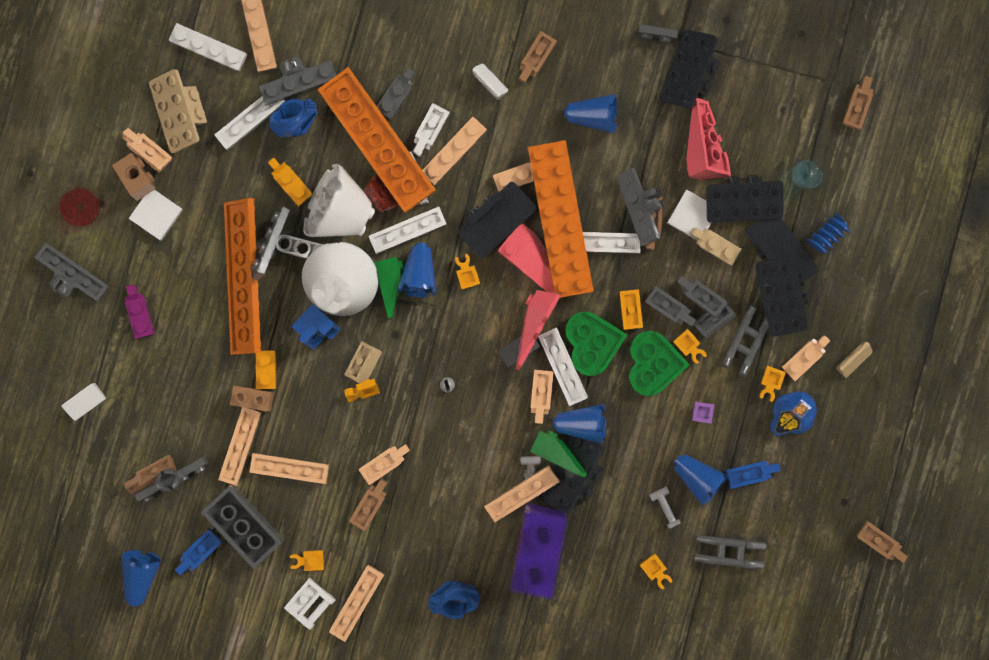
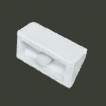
M480 64L472 69L473 75L497 100H500L508 92V89L484 64Z
M92 383L61 406L76 421L103 402L106 397L96 383Z

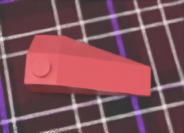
M696 98L691 113L686 158L689 177L706 180L731 176L727 153H723L719 143L722 141L721 136L715 132L714 125L716 122L709 102Z
M522 223L498 249V253L544 291L554 293L547 251L537 234Z
M537 290L535 295L530 294L525 303L528 307L525 311L515 368L518 371L554 309L560 295Z

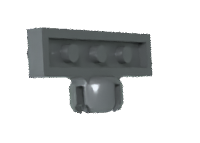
M292 57L290 62L288 59L284 60L280 64L283 77L259 86L265 105L326 84L336 76L331 61L311 68H305L299 57Z
M634 168L617 175L618 184L641 246H647L661 239L653 219L654 212L662 209L664 205L663 199L658 201V198L662 197L660 192L655 188L644 191Z
M282 207L279 212L275 211L271 218V222H273L272 227L267 229L264 238L256 242L257 259L251 268L253 270L251 278L257 281L264 275L269 261L277 254L276 243L290 211L289 209Z
M47 243L43 245L34 257L38 262L55 273L49 282V286L62 297L66 298L73 290L79 289L96 302H99L110 288L107 284Z
M202 457L178 471L168 468L158 473L155 484L134 495L137 502L142 500L145 503L155 498L154 494L158 491H161V493L174 491L180 483L189 479L187 475L192 472L195 475L206 469L204 466L209 462L206 457Z

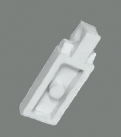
M432 103L415 135L414 143L417 144L413 151L415 155L421 157L424 149L429 150L434 144L450 114L449 111Z

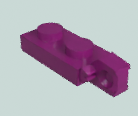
M136 285L126 286L128 296L125 297V304L134 338L138 339L153 335L154 329L145 297H143L142 293H138Z

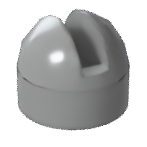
M445 377L440 381V389L443 392L448 393L455 388V382L452 378ZM445 380H448L449 390L446 389Z

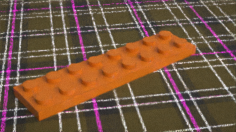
M349 67L317 89L405 213L437 191Z
M566 140L528 147L554 294H558L562 298L594 292Z
M254 198L224 202L231 355L261 353L258 281L251 278L253 274L251 268L257 259Z

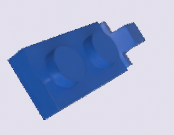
M759 461L725 470L730 489L766 481L772 478L771 473L781 471L779 463L768 464V461Z
M209 528L181 555L182 557L179 560L182 563L175 571L179 575H182L187 569L192 572L223 541Z

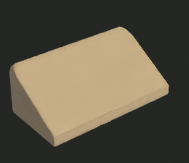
M361 341L344 375L358 383L369 379L382 351Z
M862 342L836 367L843 377L847 378L872 354L873 351L870 344Z

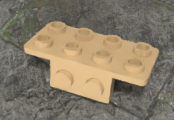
M176 69L151 80L149 86L170 152L176 153L198 143L199 136L195 125H203L207 123L196 86L183 87L179 72Z

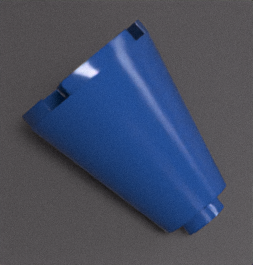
M615 94L569 103L568 107H565L564 116L568 119L569 123L615 133L617 123L613 122L618 114L617 97H615Z
M416 243L415 246H412L398 286L399 293L403 290L406 291L405 295L422 298L427 297V294L432 293V297L436 295L431 248L427 247V244Z
M595 405L557 413V416L553 418V428L556 429L557 433L604 443L602 438H605L606 418L602 416V412H606L605 406Z
M687 454L684 456L680 455L673 463L676 465L674 470L702 506L712 499L718 492L721 483L724 484L728 478L726 474Z
M131 550L124 552L121 559L125 601L130 606L136 607L144 603L161 564V558L151 552H147V555L141 554V550Z

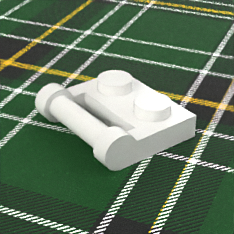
M309 578L284 609L311 630L314 622L336 599ZM321 596L324 600L309 618H306L304 613Z

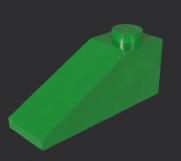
M397 257L374 262L389 319L394 316L399 293L398 286L402 277L401 272L404 271L402 260L398 261Z
M549 430L547 433L539 431L530 452L577 475L586 477L587 473L565 443L557 439L558 434Z

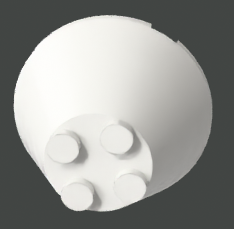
M333 164L332 167L334 168L331 171L327 169L311 197L308 209L311 211L309 218L305 217L304 233L309 237L362 236L366 229L365 224L367 220L371 219L374 214V209L371 208L372 202L341 165Z
M345 242L327 243L315 249L307 258L302 271V284L307 297L320 310L331 315L348 316L364 310L372 302L378 289L377 269L372 259L359 247Z

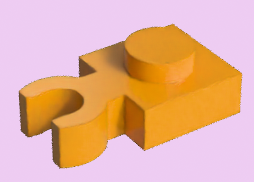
M465 254L466 262L464 263L459 262L458 257L455 258L456 264L461 267V270L456 272L462 290L480 284L475 265L471 267L468 265L470 263L468 254Z
M688 329L673 341L685 356L690 353L692 361L696 364L699 363L696 359L698 353L702 354L703 357L707 356L705 351L697 348L700 342Z
M766 366L760 383L765 385V389L760 391L759 398L763 399L764 394L769 393V401L772 402L775 398L773 391L774 389L780 390L786 372Z
M367 379L356 384V388L345 389L344 393L348 402H352L359 397L365 399L380 394L375 379Z
M323 550L303 551V557L299 554L290 555V558L298 560L296 565L290 566L291 569H297L304 565V571L324 570Z
M655 553L639 564L651 581L657 578V584L661 589H664V586L661 584L663 579H668L670 583L672 582L669 575L663 574L667 568Z

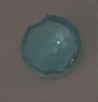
M803 160L797 162L792 169V180L799 188L812 189L822 182L823 172L817 168L815 162Z

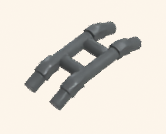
M752 304L745 313L721 365L723 368L728 369L736 350L747 355L739 372V375L742 377H746L756 352L769 329L766 317L758 331L748 326L757 310V307ZM744 333L755 338L750 348L740 344Z
M705 535L697 536V542L718 545L717 557L695 554V561L749 569L764 568L763 561L743 559L745 548L765 550V542ZM726 546L737 547L736 559L724 558Z

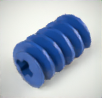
M834 213L835 218L829 217V223H823V228L817 229L818 234H812L813 240L807 239L810 246L819 253L827 254L826 247L833 249L832 241L837 244L839 243L837 236L844 238L842 231L850 232L847 223L837 213Z

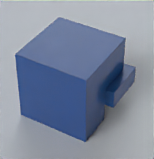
M311 304L291 326L301 335L299 340L313 350L326 336L332 340L341 330L338 325L314 304Z

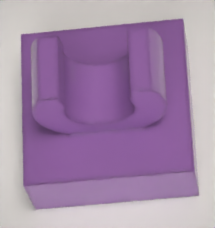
M695 401L692 421L711 424L714 405Z

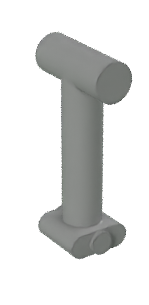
M540 456L521 457V465H527V470L524 473L525 479L536 473L534 464H540Z
M664 487L649 494L652 501L658 499L669 522L667 527L671 529L681 522L679 519H675L665 498L669 491L667 487Z

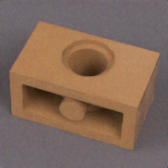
M130 153L112 165L130 196L136 201L156 189L153 184L155 179L149 171L146 172L143 167L146 165L140 157L136 158ZM139 173L137 178L133 179V176Z
M233 386L230 405L268 412L272 408L274 392Z

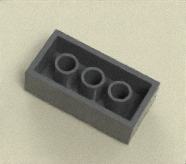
M233 484L228 486L201 511L253 569L285 541Z

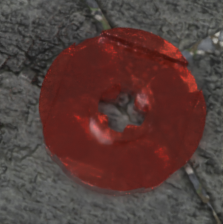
M378 175L372 176L366 182L364 193L370 197L378 211H392L399 205Z
M76 188L64 194L60 202V211L65 221L78 227L89 226L98 217L100 211L99 199L89 190ZM82 202L84 210L78 213V209L75 206Z

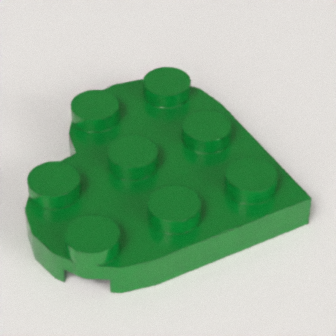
M579 312L573 315L567 322L565 332L569 343L574 346L571 361L575 369L586 376H596L602 373L608 367L627 336L626 333L590 312Z
M642 332L631 343L629 350L635 364L630 369L628 377L632 388L641 395L652 396L660 393L689 366V363L658 332Z

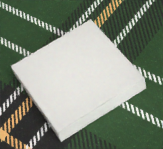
M153 190L143 197L129 219L162 241L183 209L156 190Z
M686 190L667 224L698 241V239L690 235L692 228H698L703 231L704 228L708 229L711 225L706 219V200Z

